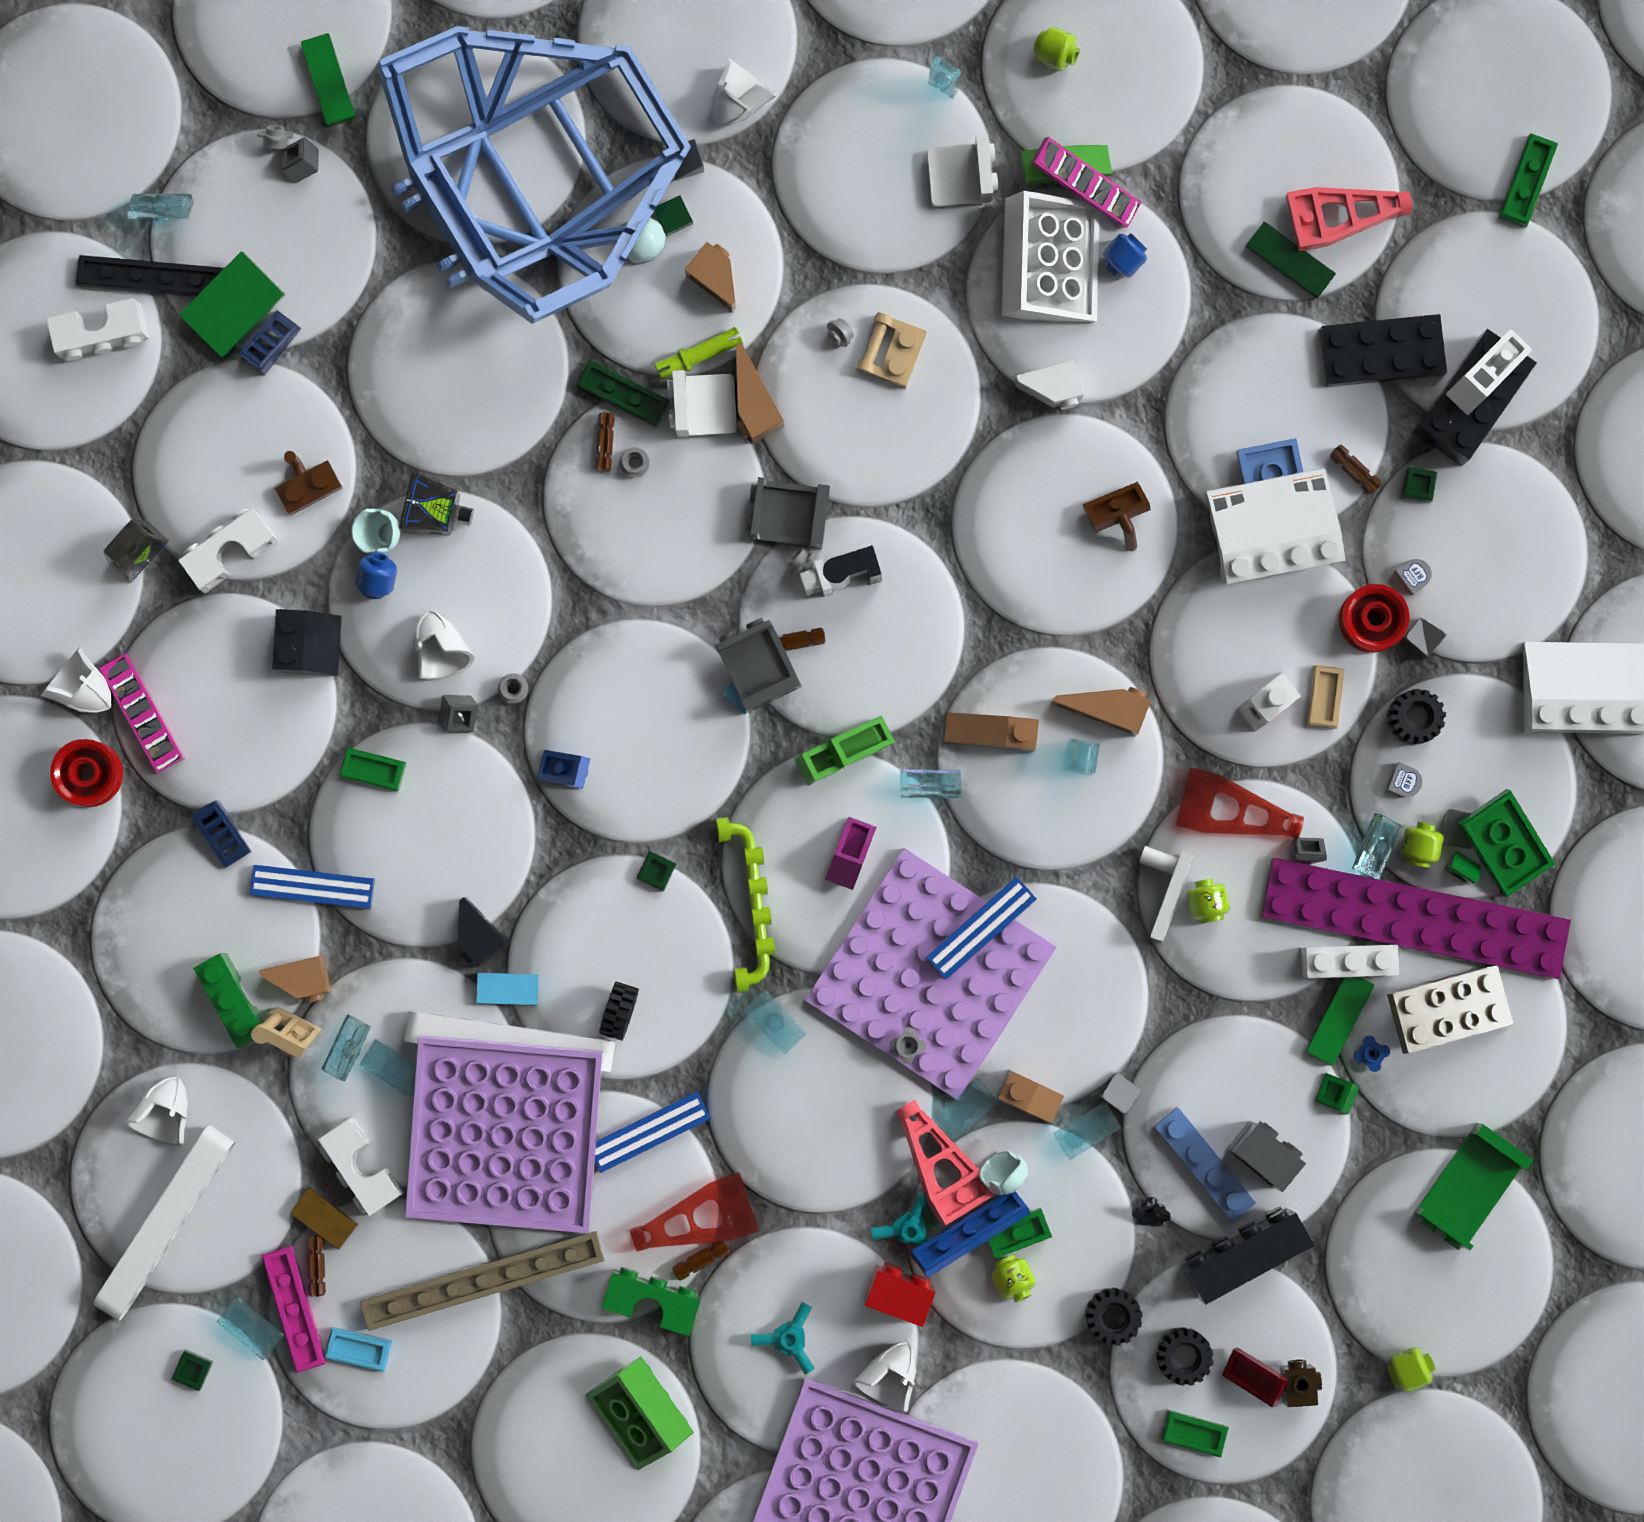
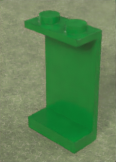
M1476 1123L1414 1211L1421 1217L1419 1223L1433 1233L1436 1229L1440 1230L1446 1235L1444 1241L1459 1251L1463 1247L1471 1251L1474 1247L1470 1243L1471 1239L1520 1169L1527 1170L1534 1160L1484 1124Z

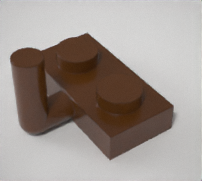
M287 451L284 454V460L291 466L296 477L275 487V490L288 515L292 516L343 489L328 460L306 471L301 459L293 451Z
M1138 481L1083 504L1084 512L1095 533L1119 524L1123 530L1126 549L1128 551L1137 549L1135 527L1130 519L1151 510L1150 502Z

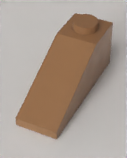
M742 343L736 345L738 416L740 419L736 424L743 438L745 439L749 436L752 443H755L783 428L784 420Z
M1129 687L1128 691L1117 689L1056 695L1051 704L1136 736L1140 732L1151 699L1145 697L1146 692Z
M947 712L944 743L1034 752L1036 750L1039 720L1011 716Z

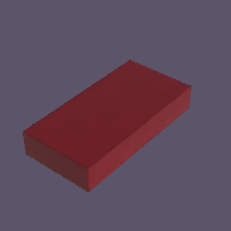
M1238 1347L1232 1350L1222 1373L1223 1377L1270 1407L1277 1406L1289 1380Z

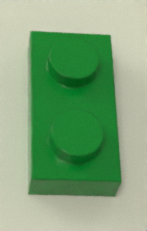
M1040 1207L1030 1211L1028 1216L992 1237L988 1242L994 1258L997 1259L1052 1238V1235Z

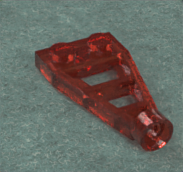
M1191 767L1175 826L1203 834L1284 835L1298 840L1303 827L1304 816L1291 814L1222 775ZM1225 793L1238 802L1239 810L1236 818L1233 820H1215L1211 816L1216 794ZM1248 805H1254L1267 811L1268 819L1264 826L1244 823L1243 819ZM1286 819H1289L1287 829L1285 830L1283 828V822Z
M740 1172L709 1182L645 1225L629 1230L637 1252L652 1247L731 1241L757 1232L759 1228ZM708 1200L716 1201L723 1218L722 1224L716 1228H700L696 1225L693 1217L695 1209ZM679 1214H685L690 1226L689 1233L669 1236L664 1227L665 1222ZM644 1231L649 1232L651 1235L649 1242L646 1240Z

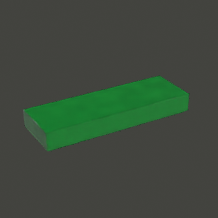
M326 33L300 41L327 126L331 127L357 119L330 34Z
M1532 133L1528 135L1498 218L1525 228L1528 226L1558 143Z
M1343 977L1305 1052L1334 1066L1375 985L1361 977Z

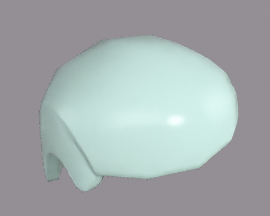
M652 218L648 220L631 249L627 259L632 263L653 261L664 249L666 235L662 225L657 220Z
M365 509L354 518L351 528L352 540L362 552L371 554L375 552L389 553L398 544L400 537L399 521L386 510Z
M1005 1150L991 1157L985 1162L979 1172V1178L991 1193L997 1195L1014 1193L1022 1187L1028 1177L1027 1164L1020 1155L1015 1156L1010 1150Z

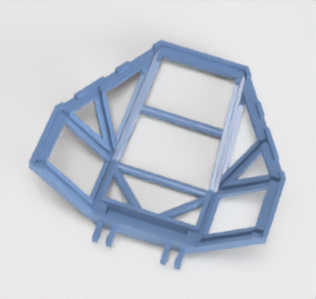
M457 26L382 58L377 64L410 177L394 185L391 189L394 196H399L409 192L414 187L417 190L418 194L406 199L401 204V208L404 212H408L423 203L426 205L454 252L453 255L448 256L437 264L438 270L440 272L447 271L458 263L464 269L457 274L451 275L446 280L449 288H453L470 279L531 324L610 287L691 148L629 46L616 45L615 48L579 44L575 43V40L553 38V40L536 39L535 35L493 30H487L486 33L469 31L468 27ZM473 48L505 52L487 98ZM454 52L473 124L422 146L402 74ZM524 55L583 61L581 66L503 108ZM618 67L667 149L613 188L560 98ZM547 105H550L604 194L603 197L549 236L545 233L488 138ZM468 147L458 185L456 186L441 158ZM480 148L533 236L475 218L466 203V197ZM649 186L626 226L588 231ZM486 234L525 247L500 258ZM616 244L604 266L580 250ZM551 255L556 256L585 276V278L538 300L505 278Z

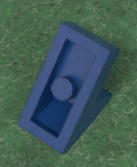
M544 750L537 779L582 789L588 775L590 758Z

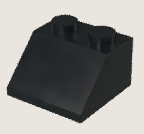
M276 609L272 670L288 674L339 676L342 616L307 610Z

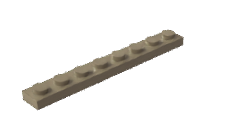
M593 1231L360 1301L367 1329L371 1331L605 1261L598 1233Z

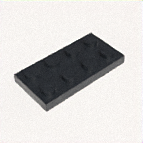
M1440 314L1326 325L1320 328L1326 387L1440 376L1447 373Z

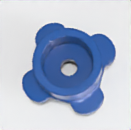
M1366 1036L1363 1038V1044L1359 1047L1358 1051H1355L1354 1059L1358 1063L1362 1062L1367 1065L1370 1071L1377 1072L1381 1069L1383 1059L1390 1055V1049L1387 1045L1377 1043L1373 1036ZM1370 1051H1374L1375 1055L1373 1057L1369 1055Z

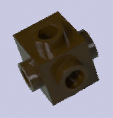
M1304 1359L1289 1360L1287 1366H1280V1374L1289 1379L1282 1393L1283 1404L1288 1408L1317 1406V1391L1322 1390L1320 1372H1316V1368L1311 1364H1307V1361ZM1301 1379V1383L1296 1386V1383Z

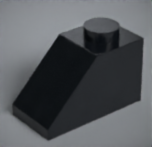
M463 897L459 901L457 944L462 948L459 954L470 966L474 963L477 966H483L508 941L468 897Z

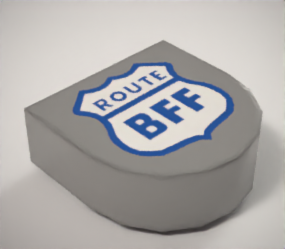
M1412 559L1394 571L1411 596L1425 587L1432 577L1430 566L1421 559Z
M1398 762L1386 791L1401 797L1414 796L1422 788V776L1416 769Z

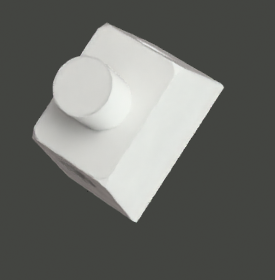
M1281 672L1236 709L1253 730L1257 731L1298 700L1301 695ZM1253 709L1257 711L1260 717L1254 713Z

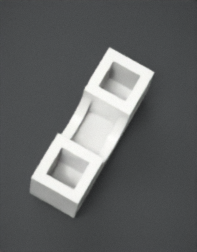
M135 298L105 304L107 321L97 331H87L83 317L76 311L48 317L47 323L54 353L61 359L74 361L83 357L82 354L85 353L104 354L111 352L112 347L123 345V347H135L140 345L142 340L149 339L142 305Z
M246 508L239 511L233 516V522L229 525L215 528L208 534V540L201 545L196 543L183 552L184 557L179 559V562L202 592L207 593L230 576L222 564L223 554L229 547L234 545L243 546L247 553L255 559L279 541L254 508L250 510Z
M1398 945L1300 948L1302 978L1399 975Z
M354 1117L349 1118L318 1139L322 1144L319 1147L321 1154L328 1162L333 1161L339 1170L336 1172L337 1178L345 1188L348 1186L355 1194L353 1201L361 1213L367 1212L371 1216L404 1194L388 1168L373 1176L366 1175L358 1169L356 1164L357 1154L370 1141Z

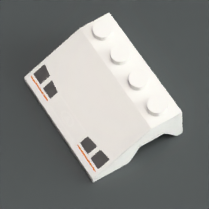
M1325 468L1206 491L1211 525L1217 540L1220 557V579L1226 584L1346 561L1341 529Z

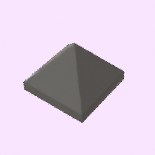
M1293 838L1296 860L1308 865L1327 861L1323 838Z

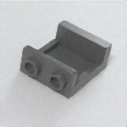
M758 477L757 485L751 484L749 502L755 503L753 514H747L745 531L751 532L750 537L753 541L822 549L830 485L818 484V487L766 481L763 477Z
M763 618L747 624L748 630L738 635L735 631L725 634L719 638L720 643L715 645L747 713L802 687L770 620L764 622Z

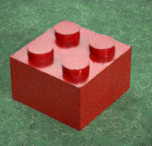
M884 1262L883 1267L876 1264L864 1297V1305L923 1327L936 1293L930 1279L913 1273L912 1278L903 1275L902 1268Z

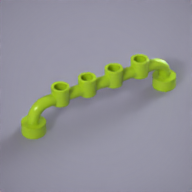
M728 817L716 818L718 842L731 841V835H738L743 840L744 859L747 870L748 892L758 966L752 973H747V968L734 969V980L737 993L749 992V985L759 983L766 977L770 965L769 955H775L774 938L767 937L765 926L772 924L770 907H763L762 895H768L766 877H759L758 865H764V853L762 847H756L753 833L748 827L740 823H729Z

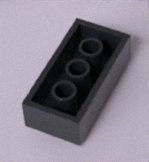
M1488 328L1478 337L1413 431L1415 435L1460 466H1463L1471 459L1537 364L1536 361L1526 356L1467 415L1446 393L1501 339V337Z
M1281 1206L1274 1208L1265 1214L1266 1219L1260 1223L1255 1224L1254 1221H1251L1238 1229V1235L1230 1239L1228 1236H1223L1211 1243L1212 1249L1204 1253L1198 1250L1185 1257L1186 1263L1180 1267L1197 1298L1207 1305L1313 1247L1314 1244L1298 1214L1288 1208L1282 1209Z

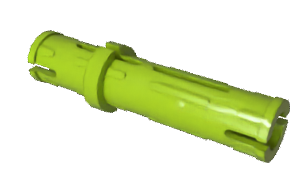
M733 327L687 350L681 348L677 350L678 354L655 362L656 371L667 366L669 367V369L658 374L661 381L672 376V371L686 370L688 372L693 369L692 366L730 350L740 343L743 345L741 336L731 341L728 340L739 334L738 329Z

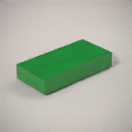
M347 747L339 776L399 792L407 762Z
M1168 1409L1161 1441L1221 1457L1229 1427Z

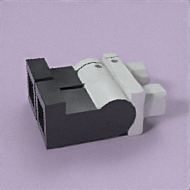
M873 545L827 560L825 564L823 559L814 561L815 569L800 573L806 595L823 591L824 597L833 595L832 589L842 590L850 582L869 577L871 585L882 582V573Z

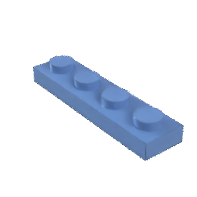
M1178 1107L1154 1126L1231 1222H1234L1256 1204Z

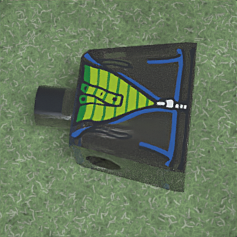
M412 473L399 529L403 533L450 536L454 523L471 525L474 508L459 505L460 494L457 490L419 474Z
M132 519L107 545L103 553L107 562L132 583L169 540L148 521Z

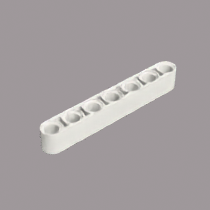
M408 1011L404 1036L405 1042L417 1044L418 1037L426 1035L603 1051L602 1071L611 1072L616 1044L615 1041L416 1011Z
M210 1125L204 1130L98 1293L93 1305L118 1321L125 1316L236 1143L234 1140Z

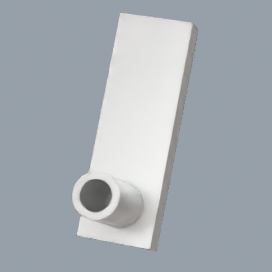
M1145 846L1139 863L1173 875L1150 936L1153 940L1163 943L1194 859L1191 854L1181 851L1178 858Z

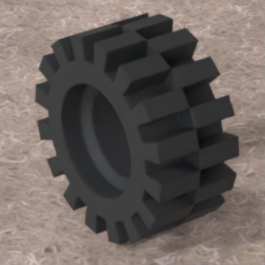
M1413 689L1399 695L1391 703V709L1387 714V717H1390L1388 725L1392 727L1393 735H1397L1400 737V741L1409 742L1408 744L1411 745L1423 744L1432 740L1441 733L1440 730L1446 723L1443 722L1446 717V712H1443L1442 709L1444 707L1443 702L1439 703L1437 700L1439 697L1436 694L1431 695L1428 690ZM1418 705L1426 710L1428 720L1425 726L1413 728L1407 723L1405 716L1409 707Z
M617 981L614 983L602 1017L599 1034L623 1041L634 1011L639 988Z
M1113 1287L1112 1289H1102V1292L1093 1295L1094 1298L1091 1301L1089 1300L1087 1304L1088 1309L1085 1311L1087 1326L1096 1339L1110 1346L1111 1344L1120 1346L1121 1343L1126 1342L1127 1344L1133 1336H1137V1331L1142 1326L1141 1317L1143 1316L1140 1305L1132 1295L1123 1289L1120 1290ZM1110 1305H1119L1125 1311V1321L1118 1328H1109L1103 1323V1311Z
M1180 1327L1178 1330H1170L1171 1333L1165 1334L1162 1337L1161 1343L1157 1345L1156 1359L1159 1369L1171 1382L1184 1386V1384L1192 1386L1197 1381L1199 1383L1204 1380L1203 1377L1205 1375L1208 1376L1211 1372L1209 1369L1210 1366H1213L1214 1362L1212 1359L1214 1354L1210 1343L1193 1329ZM1181 1345H1189L1196 1352V1361L1189 1368H1180L1173 1361V1353Z

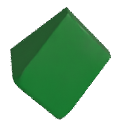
M1459 851L1453 853L1444 867L1447 872L1467 885L1476 884L1479 880L1481 866Z
M1326 1073L1315 1101L1348 1115L1359 1091V1086Z

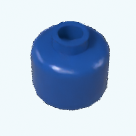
M1123 233L1119 234L1104 249L1103 256L1107 262L1103 266L1116 278L1119 274L1130 278L1146 262L1147 256L1145 251L1147 248L1132 233L1128 236Z
M375 552L364 556L358 564L355 585L365 597L381 599L389 595L394 589L397 566L384 553Z

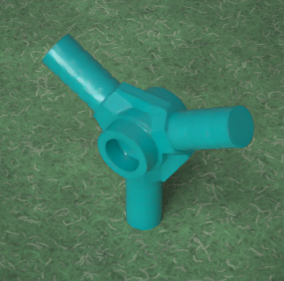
M918 1192L911 1211H907L895 1220L894 1225L871 1228L873 1240L896 1237L898 1241L912 1246L916 1245L917 1247L926 1242L924 1217H922L927 1205V1198L924 1192Z
M802 1301L792 1321L782 1324L774 1330V1333L751 1334V1346L774 1345L776 1350L788 1356L793 1355L804 1375L808 1374L815 1367L803 1350L805 1348V1332L802 1327L813 1307Z

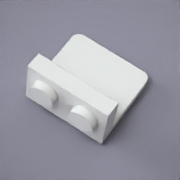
M988 134L976 135L974 144L931 147L928 150L931 201L935 207L990 203L992 201L993 191H998L997 173H991V162H995L994 143L989 144Z
M685 370L672 371L673 380H667L668 398H674L675 409L669 410L670 428H676L678 437L733 434L737 431L734 377L731 374L686 376Z

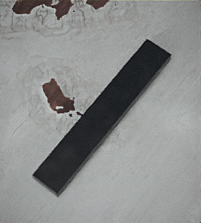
M79 255L76 285L79 287L197 297L224 268Z

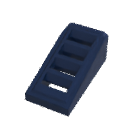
M276 310L247 341L238 355L262 374L266 375L301 330V327ZM279 322L289 331L284 334L274 325ZM270 331L281 338L278 343L267 335ZM263 340L273 347L270 352L260 345ZM258 350L265 357L263 360H260L253 352Z
M215 800L190 816L225 868H228L252 852L220 801ZM215 812L219 815V817L208 824L204 822V819ZM224 823L225 828L214 835L211 833L210 830ZM229 833L232 834L233 837L221 845L218 844V840ZM238 843L240 848L226 856L223 851Z

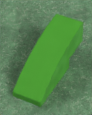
M1107 145L1063 146L1104 176H1112ZM1038 149L1021 152L1020 160L1025 186L1053 182V185L1059 184L1030 164Z
M881 715L801 754L795 761L807 785L810 786L894 744L895 740Z

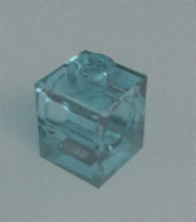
M1070 738L1067 741L1062 771L1094 775L1100 743Z

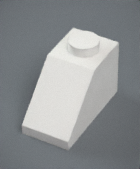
M1075 360L1020 374L1015 379L1017 388L1052 408L1061 406L1062 410L1073 408L1079 405L1078 401L1082 400L1084 396Z

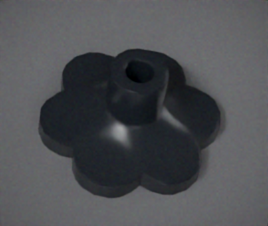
M1148 1197L1145 1203H1141L1139 1207L1132 1210V1216L1137 1219V1223L1140 1225L1150 1224L1158 1227L1162 1226L1164 1221L1171 1219V1213L1166 1210L1164 1205L1158 1204V1200L1154 1197Z

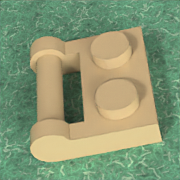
M877 312L874 319L876 325L863 359H859L856 369L906 388L927 331L896 320L884 313ZM888 328L895 331L883 365L879 367L874 365V361Z
M274 1007L267 1014V1019L264 1023L258 1024L252 1030L251 1037L258 1044L268 1042L279 1048L284 1055L301 1059L318 1039L322 1029L283 1008ZM281 1025L285 1026L281 1031L275 1029V1027Z

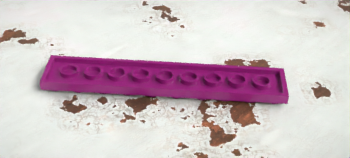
M1272 858L1261 912L1262 918L1554 979H1560L1571 924V919L1279 858Z

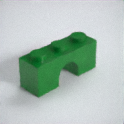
M219 953L195 966L193 969L235 1047L244 1048L253 1043L254 1041L251 1037L252 1030L258 1024H263L264 1020L257 1007L253 1006L245 996L239 983L241 978L228 954Z
M621 1267L620 1271L614 1270L612 1272L602 1309L631 1317L635 1304L639 1300L652 1298L657 1300L663 1308L661 1328L686 1336L690 1335L702 1298L696 1296V1290L685 1286H679L678 1290L667 1287L668 1282L666 1280L650 1276L649 1280L637 1277L639 1272L626 1267Z

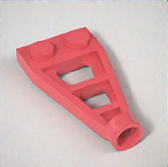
M1314 187L1291 191L1286 194L1298 252L1327 247L1394 217L1412 214V199L1409 191L1397 192ZM1358 201H1373L1376 205L1377 214L1358 219L1354 203ZM1326 203L1345 206L1348 220L1336 227H1327L1321 206Z
M916 1100L911 1101L894 1112L903 1126L927 1203L941 1227L946 1226L994 1196L980 1180V1170L939 1126L920 1109ZM914 1115L917 1119L911 1121L909 1117ZM924 1133H930L941 1147L940 1153L931 1158H927L924 1155L919 1144V1137ZM941 1159L949 1160L960 1172V1179L947 1188L938 1186L933 1172L934 1164Z

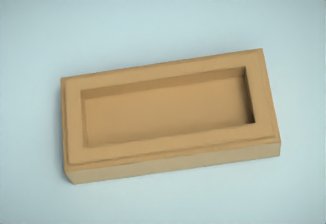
M1321 665L1313 666L1306 725L1331 729L1338 728L1345 669Z

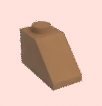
M706 242L685 268V275L733 312L736 309L731 261L728 258L730 254L720 245L715 244L712 246Z
M316 956L259 970L261 977L297 999L306 998L307 1003L325 999L324 993L332 992L324 956Z
M1009 1070L997 1094V1098L1052 1123L1064 1095Z

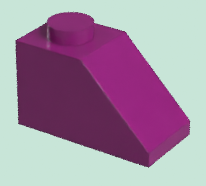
M848 816L825 880L851 890L854 889L877 828L876 826Z

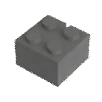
M1249 1121L1227 1147V1150L1271 1187L1284 1192L1306 1165L1300 1159L1303 1153L1289 1142L1287 1143L1283 1140L1281 1143L1276 1137L1279 1133L1267 1123Z

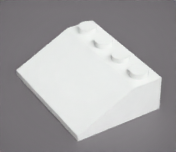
M1022 191L1005 198L1002 316L1042 321H1097L1098 210L1085 201L1029 191Z
M1523 642V732L1644 734V644Z

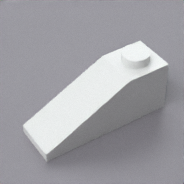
M1510 329L1446 395L1469 415L1532 349Z

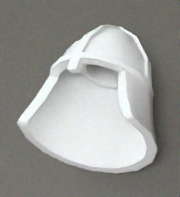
M728 59L723 75L717 83V88L713 95L714 124L717 127H724L744 121L767 102L775 98L776 94L744 68Z
M428 611L420 618L415 630L414 649L418 655L420 679L433 680L454 676L472 665L474 655L451 622L438 612Z
M81 647L74 652L41 694V697L54 700L79 712L98 713L109 710L111 707V693L106 679L88 659Z
M177 1076L166 1078L151 1087L134 1111L123 1121L124 1124L130 1129L157 1141L175 1146H183L188 1101L186 1089L180 1078Z
M907 1341L899 1342L882 1351L852 1381L853 1385L880 1404L893 1410L907 1413L916 1375L915 1356L911 1344Z

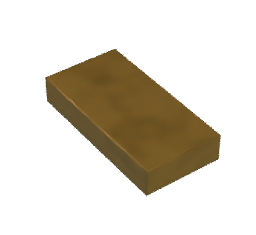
M308 1188L290 1212V1214L338 1250L341 1249L358 1226L357 1222L311 1188Z

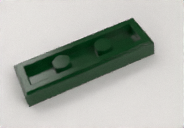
M1265 221L1245 246L1316 299L1319 298L1336 275L1334 271L1308 252H1298L1297 244Z
M590 359L576 384L578 389L654 427H657L670 402L669 399Z

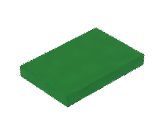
M241 251L179 315L224 358L286 294L244 251Z
M1505 789L1457 822L1501 895L1505 898L1555 865L1551 855L1509 789Z

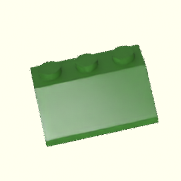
M641 1356L622 1367L585 1394L637 1470L669 1454L694 1433L686 1418L677 1409L668 1392L661 1386L652 1373L651 1368Z

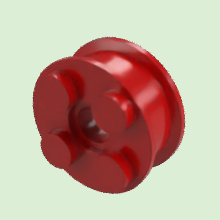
M1369 584L1357 589L1345 599L1338 616L1339 628L1344 639L1355 649L1367 653L1381 652L1398 643L1404 637L1410 621L1409 608L1405 599L1395 589L1383 584ZM1369 611H1375L1380 615L1381 623L1379 626H1373L1368 622L1367 614Z
M78 739L65 744L55 754L50 767V778L55 791L65 801L83 807H96L110 801L119 791L123 781V766L117 753L106 744L91 739ZM90 765L93 769V775L88 781H83L81 770L84 766Z

